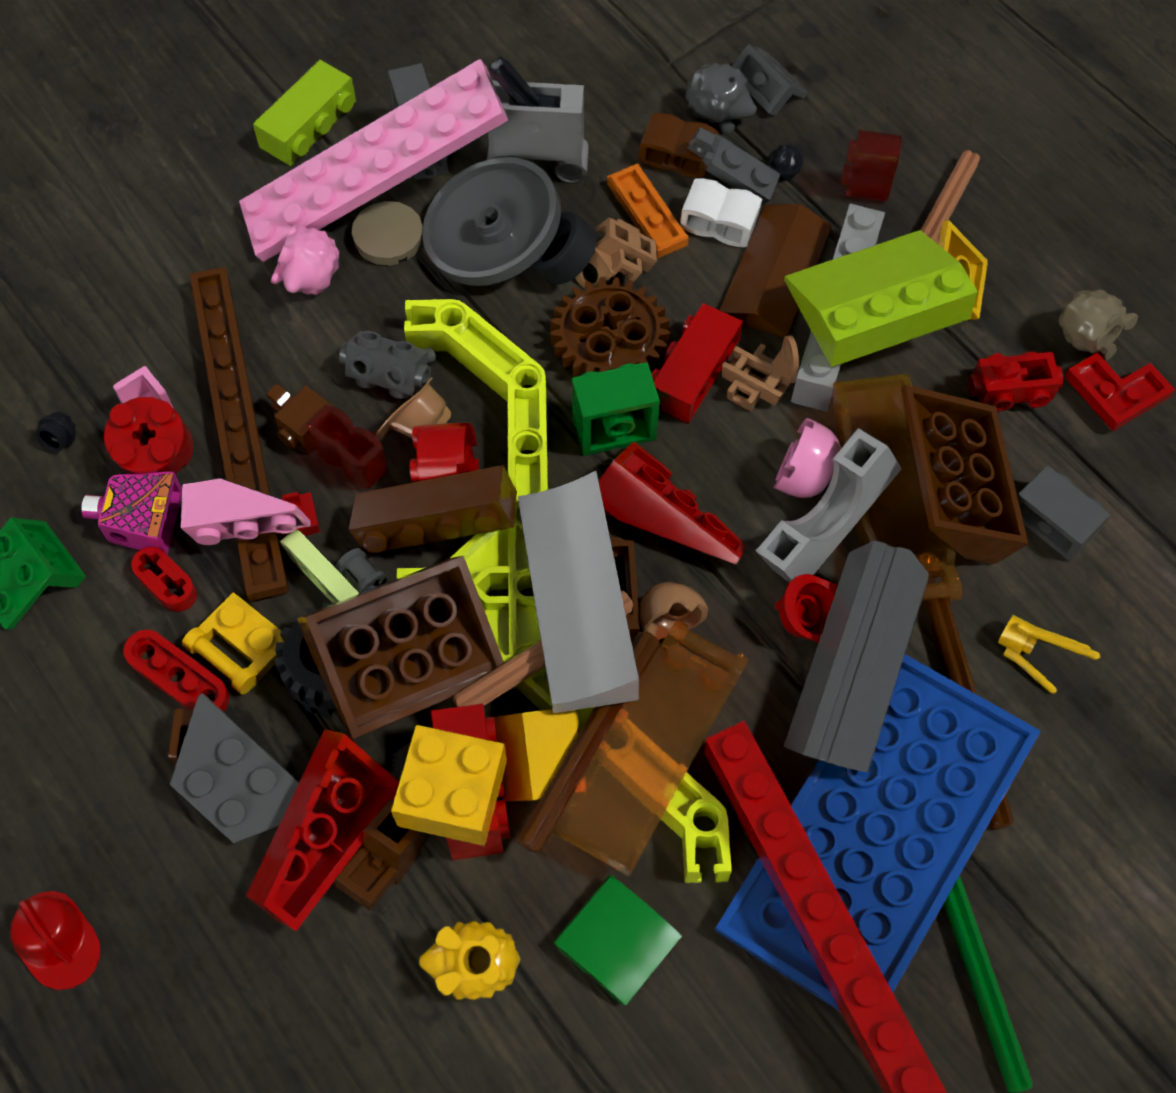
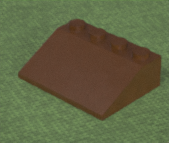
M904 385L901 388L929 529L965 559L997 564L1028 545L996 406Z
M464 555L449 558L297 618L312 659L351 739L451 698L504 664Z

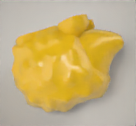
M477 921L468 923L457 922L453 929L445 926L438 932L436 943L424 952L419 959L420 967L435 979L438 990L444 995L453 993L457 1000L463 998L471 1000L491 998L496 991H502L506 986L512 985L516 969L520 963V956L511 934L505 933L503 929H495L491 922L479 923Z

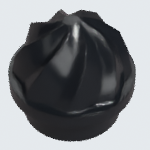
M790 143L785 146L779 145L769 155L768 165L780 174L779 180H791L801 171L803 157L799 149Z
M61 412L46 415L38 422L36 438L45 448L59 452L74 443L76 424L70 416Z

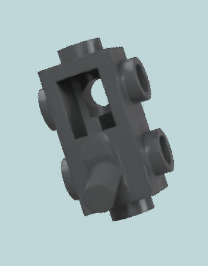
M359 331L348 342L343 344L339 354V362L346 365L345 376L354 378L356 385L362 388L381 386L389 389L391 396L400 399L414 396L424 387L431 375V368L427 364L433 362L436 358L432 348H417L410 342H397L383 338L373 331Z

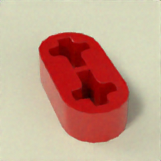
M146 547L139 550L133 556L131 567L137 579L165 608L173 612H182L191 608L196 602L197 589L192 580L164 551L157 547ZM149 562L154 565L157 564L162 573L156 576L151 570H146L145 565ZM172 583L178 589H183L184 594L180 597L175 594L172 595L167 585Z

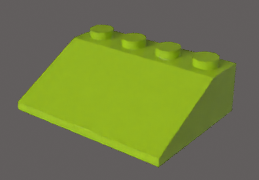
M921 230L786 275L784 278L787 287L831 367L968 320L971 317L978 294L977 289L961 263Z

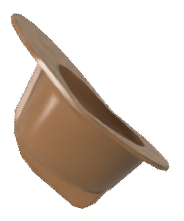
M433 377L427 381L418 393L400 406L384 422L375 434L374 440L376 442L382 440L393 431L412 438L413 426L447 423L451 417V412L446 406L444 399L430 386Z

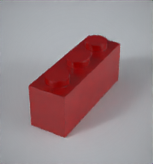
M704 303L696 315L690 314L687 317L682 328L683 335L679 342L673 341L665 354V364L661 370L656 368L651 374L660 400V411L687 424L691 422L721 373L722 364L729 360L733 349L738 345L742 320Z

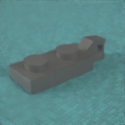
M700 127L691 137L687 149L703 158L702 161L707 165L705 170L734 189L748 190L762 199L761 206L769 202L780 174L722 136L713 134Z

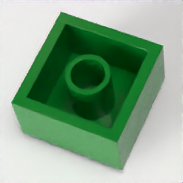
M648 362L636 365L628 363L617 369L602 372L590 371L579 377L572 378V419L583 456L628 447L633 442L642 444L656 441L660 400Z

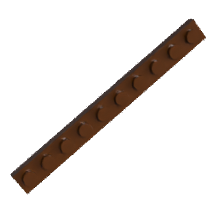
M226 266L191 273L190 280L226 481L271 496ZM278 533L258 534L254 539L237 538L246 594L249 601L289 593Z

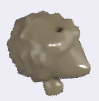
M1104 290L1078 291L1070 300L1064 303L1063 311L1058 320L1059 326L1063 329L1065 340L1068 343H1072L1079 351L1090 352L1091 354L1100 352L1101 357L1107 361L1117 351L1116 345L1113 342L1118 338L1122 329L1126 331L1135 326L1138 321V315L1136 313L1126 314V307L1122 306V300L1108 294Z

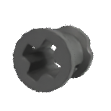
M361 548L350 550L336 563L335 568L351 583L359 594L387 582L386 575L372 567L366 560V553Z

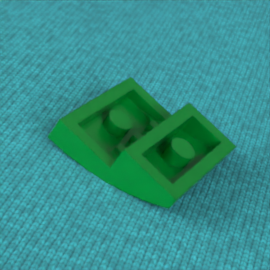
M608 875L552 943L583 973L589 974L619 1004L626 1006L682 936L635 893L612 875Z

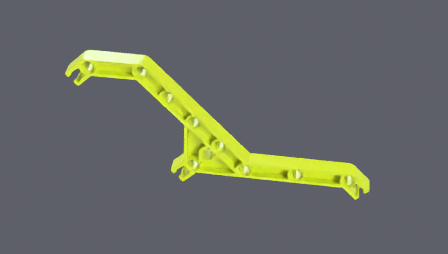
M453 299L405 300L407 321L404 324L406 342H410L415 347L421 349L429 347L434 351H447L508 402V475L517 490L514 527L475 534L450 557L464 555L504 663L541 641L534 596L529 597L520 594L524 589L532 588L518 496L548 490L545 372L540 364L465 303ZM525 385H531V386H533V387H530V388H522V386H525ZM524 450L535 451L534 453L528 455L521 453ZM397 568V579L424 568ZM509 589V596L487 595L491 590ZM545 667L515 686L540 710L552 709ZM594 707L577 709L580 731ZM620 713L594 759L682 838L685 883H699L702 881L700 866L695 864L696 847H714L716 849L718 864L714 865L716 882H728L732 870L726 809L720 801ZM617 737L624 740L626 746L620 750H611L604 743L609 738ZM700 816L709 817L715 823L716 828L708 832L701 831L694 825L693 820Z

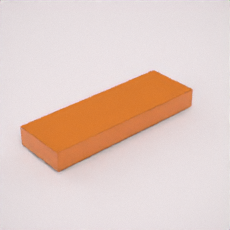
M638 163L607 176V185L636 228L639 229L641 234L656 241L657 259L688 246L689 237Z

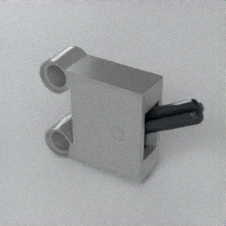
M497 57L494 63L489 66V71L496 79V81H493L508 121L488 132L487 160L513 157L556 161L555 173L561 181L566 183L583 181L587 174L589 151L588 142L584 139V85L525 82L508 60L503 57Z

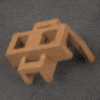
M610 217L596 227V231L603 234L604 238L597 242L594 254L589 261L598 272L597 281L591 283L594 287L599 286V279L601 277L607 283L617 272L626 275V283L630 280L634 282L642 274V270L648 273L657 262L656 241L641 234L638 228L619 218L614 220ZM582 270L575 278L578 284L585 289V281L587 279L584 277Z
M792 335L784 337L782 348L774 360L764 355L766 346L763 344L759 345L753 355L736 346L733 349V359L730 364L727 362L722 364V377L732 382L727 390V399L750 412L760 398L776 406L790 384L796 382L799 370L798 349ZM757 370L758 372L766 376L763 379L758 375L754 374L753 371ZM739 391H742L743 393L749 395L750 397H749L748 399H746L745 397H743V396H741V395H739V394H737V393H738Z

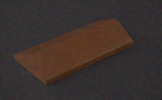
M765 204L720 311L742 320V325L781 338L788 336L799 307L784 278L786 275L817 265L832 225L802 204Z

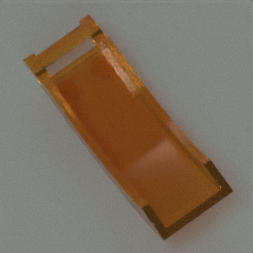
M900 374L833 382L834 415L840 447L842 448L859 428L887 445L902 468L854 526L860 547L875 540L886 543L887 546L895 548L898 546L911 550L929 573L928 579L940 577L942 581L927 584L922 600L946 598L947 601L960 600L962 598V585L954 566L955 550L929 529L901 388L904 385L913 386L909 375Z
M678 619L639 679V700L625 702L552 832L629 877L750 659L741 653H738L736 656L687 629L688 625ZM678 644H681V645H683V646L689 648L690 650H692V651H694V652L700 654L701 656H703V657H705V658L711 660L712 662H714V663H716V664L722 666L723 668H725V669H727V670H729V671H728V672L724 671L721 667H718V666H715V665L711 664L710 662H708V661H706V660L700 658L699 656H697V655H695V654L689 652L687 649H685V648L682 647V646H679Z

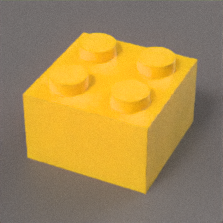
M416 725L391 810L397 826L485 846L507 762L505 745Z

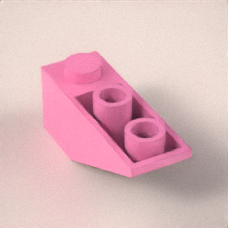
M223 479L183 484L181 529L199 544L215 545L220 540L231 538L254 539L258 534L270 532L288 534L296 531L297 528L311 526V521L295 504Z

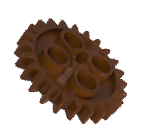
M601 277L599 279V286L596 287L587 280L585 281V291L582 292L580 289L573 287L572 298L562 296V307L555 306L554 318L550 321L551 344L554 345L555 357H562L563 368L573 365L574 377L579 376L583 372H602L617 369L628 363L636 365L648 362V365L658 367L660 356H665L670 337V320L665 317V306H657L656 295L646 298L645 286L634 291L632 280L625 287L620 286L618 277L614 278L612 285H607L604 278ZM601 350V351H605V352H604V353H597V352H595V351Z

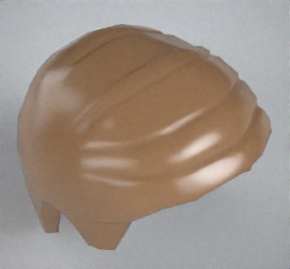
M663 582L654 585L646 592L639 604L641 631L650 632L657 639L667 640L673 646L682 644L686 633L701 624L707 618L708 607L701 595L689 586L673 582Z

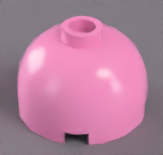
M806 418L797 431L801 434L799 440L796 439L794 443L791 442L775 480L777 482L773 487L780 492L797 498H811L823 492L827 485L830 484L832 478L833 458L841 450L839 440L831 430L818 422Z

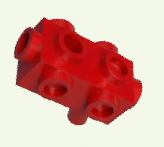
M1030 351L1021 355L1005 357L1001 353H995L984 359H978L973 374L968 377L970 396L978 397L980 403L996 406L997 412L1008 410L1015 403L1028 402L1031 408L1043 407L1055 398L1059 388L1063 385V372L1060 366H1056L1053 352L1037 353Z

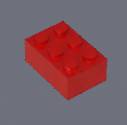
M483 703L431 711L433 729L497 742L494 717H485ZM503 779L497 798L505 797ZM505 800L496 801L485 846L446 837L453 861L504 853L502 839L510 838Z

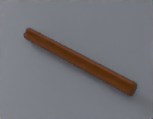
M946 595L932 596L926 602V609L946 678L977 694L949 598ZM1006 794L988 824L992 830L1005 829L1013 824L1014 819Z
M647 631L639 632L632 642L639 680L660 644L659 639ZM627 702L594 707L518 837V843L523 848L532 853L542 851Z

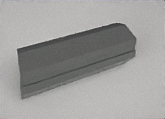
M874 540L849 552L784 744L785 748L841 767L869 772L929 577V573L911 550L898 546L897 548L887 546L886 543Z

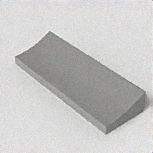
M594 471L575 481L553 489L518 496L553 713L639 700V677L597 472Z

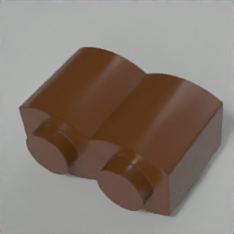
M652 113L640 143L639 161L656 169H672L683 176L705 179L707 165L702 161L703 158L687 149L691 137L700 127L718 135V131L705 123L684 122L668 113Z

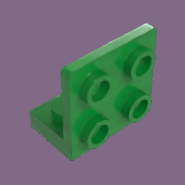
M10 517L0 530V624L4 629H13L48 586L77 588L86 577L46 521Z

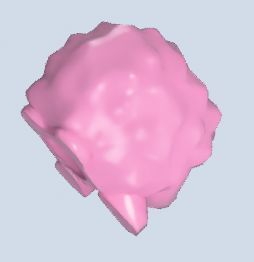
M292 226L279 255L278 264L273 273L271 283L278 284L283 281L286 290L291 293L303 292L304 294L314 295L323 293L329 287L333 274L339 268V250L335 246V240L329 238L325 231H318L313 227Z

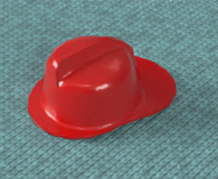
M807 573L793 578L788 583L782 599L777 601L774 609L779 611L781 623L785 629L795 637L819 643L838 585Z
M56 891L40 892L29 899H23L19 902L20 908L16 911L11 922L10 938L14 949L32 975L42 985L55 990L73 989L86 982L96 970L99 962L100 941L94 928L76 903L66 894Z

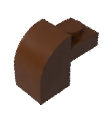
M393 799L389 800L364 829L363 847L335 878V886L369 911H371L393 883L397 885L414 862L425 838L424 832L397 826L391 812L394 803Z

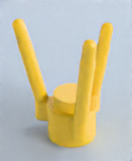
M1012 615L998 641L999 644L1007 647L1003 656L1017 663L1051 694H1055L1057 688L1020 655L1022 651L1030 655L1038 639L1094 660L1100 658V653L1091 650L1090 646L1036 627L1015 615Z

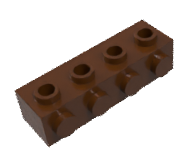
M501 465L355 494L349 531L366 554L513 528L517 490L504 466Z

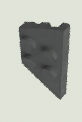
M202 693L197 698L170 785L233 843L279 826L298 787L299 781L212 700Z

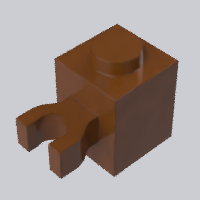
M275 384L266 393L267 398L273 401L270 404L271 409L276 412L274 418L279 429L277 435L292 450L297 447L309 456L339 426L334 406L306 385L294 397L278 384Z

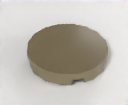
M383 201L372 204L359 213L353 223L352 236L355 247L365 260L376 265L391 266L399 264L398 260L406 257L407 260L418 252L423 242V226L420 216L411 207L400 202Z

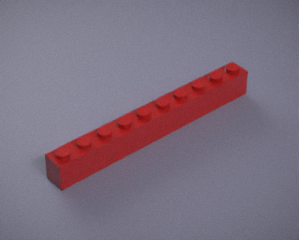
M745 720L706 738L705 755L883 1093H947Z

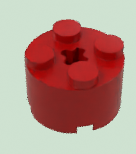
M138 397L125 403L117 404L110 411V417L104 431L105 446L110 457L127 474L174 472L177 476V473L185 465L187 466L193 454L192 434L185 422L168 402L153 397Z
M460 422L413 426L412 440L414 448L417 449V459L410 460V477L412 482L479 470L478 458L474 459L472 448L477 446L471 423Z

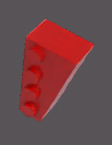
M324 729L246 897L276 921L297 931L335 881V878L363 844L364 829L390 799L395 800L400 782L347 735Z

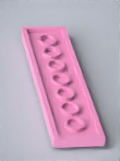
M481 59L475 61L240 200L239 203L255 255L263 262L281 252L292 226L297 227L301 225L305 228L313 227L320 230L508 121L491 76Z

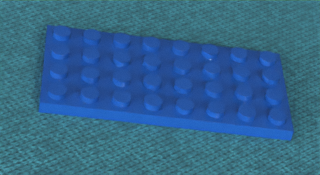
M906 654L869 772L845 768L819 760L791 805L892 992L897 987L1041 732L1039 729ZM759 857L716 926L715 931L840 1011Z

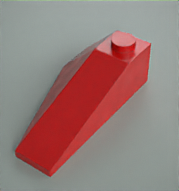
M635 442L627 447L611 463L598 481L605 515L614 516L622 522L733 564L739 561L748 547L716 515L700 511L696 502L697 497L689 489L683 491L677 488L669 480L673 473Z

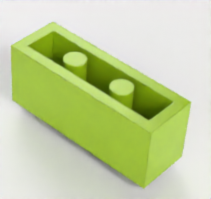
M319 60L253 123L259 147L291 166L298 158L304 156L322 135L328 133L332 125L344 113L352 109L356 102L352 78L324 61Z

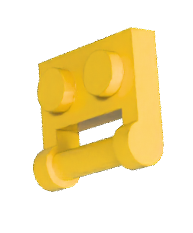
M233 592L199 627L191 629L182 640V646L192 654H200L232 681L231 686L243 695L249 692L276 664L275 659L278 658L275 652L276 643L283 642L280 636L281 630ZM217 634L252 662V664L247 668H241L213 645L210 640Z

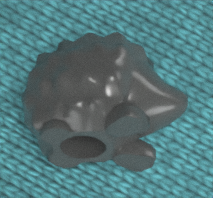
M715 62L712 65L703 64L692 72L691 78L687 81L685 98L688 101V109L692 110V115L696 119L706 120L712 125L717 123L718 130L723 135L734 131L735 125L731 120L751 117L757 111V107L746 87L747 80L740 69L732 68L729 64L720 65Z

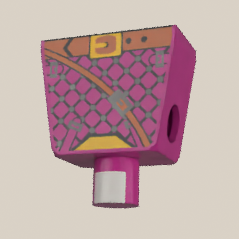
M174 472L114 475L108 481L105 496L85 495L82 501V516L87 519H98V527L105 538L111 543L137 550L146 547H157L168 555L182 498V487Z

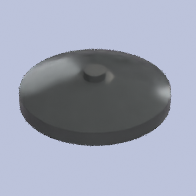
M501 157L476 163L450 179L432 200L426 212L422 230L423 244L427 255L444 276L461 284L482 286L510 279L535 263L553 241L561 218V203L558 192L546 172L530 161L513 157Z

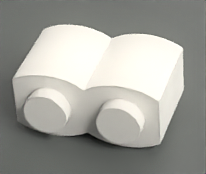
M695 179L682 209L680 226L695 235L714 237L731 246L747 247L759 216L762 199L748 190L728 189L715 180Z

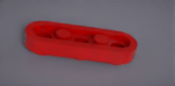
M140 630L127 639L123 652L126 661L132 669L185 709H194L197 698L204 693L206 696L214 695L215 700L213 702L223 712L226 710L230 696L222 680L159 633L153 630ZM149 650L154 651L151 658L142 659L145 652ZM177 673H185L182 680L178 682L172 681Z

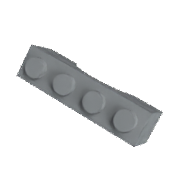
M858 428L833 458L832 478L827 491L819 503L808 514L797 520H781L756 550L774 572L788 582L799 575L806 573L814 575L901 471L902 468L889 447Z

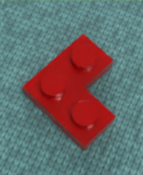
M1098 352L1069 368L1065 375L1068 382L1112 431L1169 399L1175 391V388L1151 363L1121 379Z

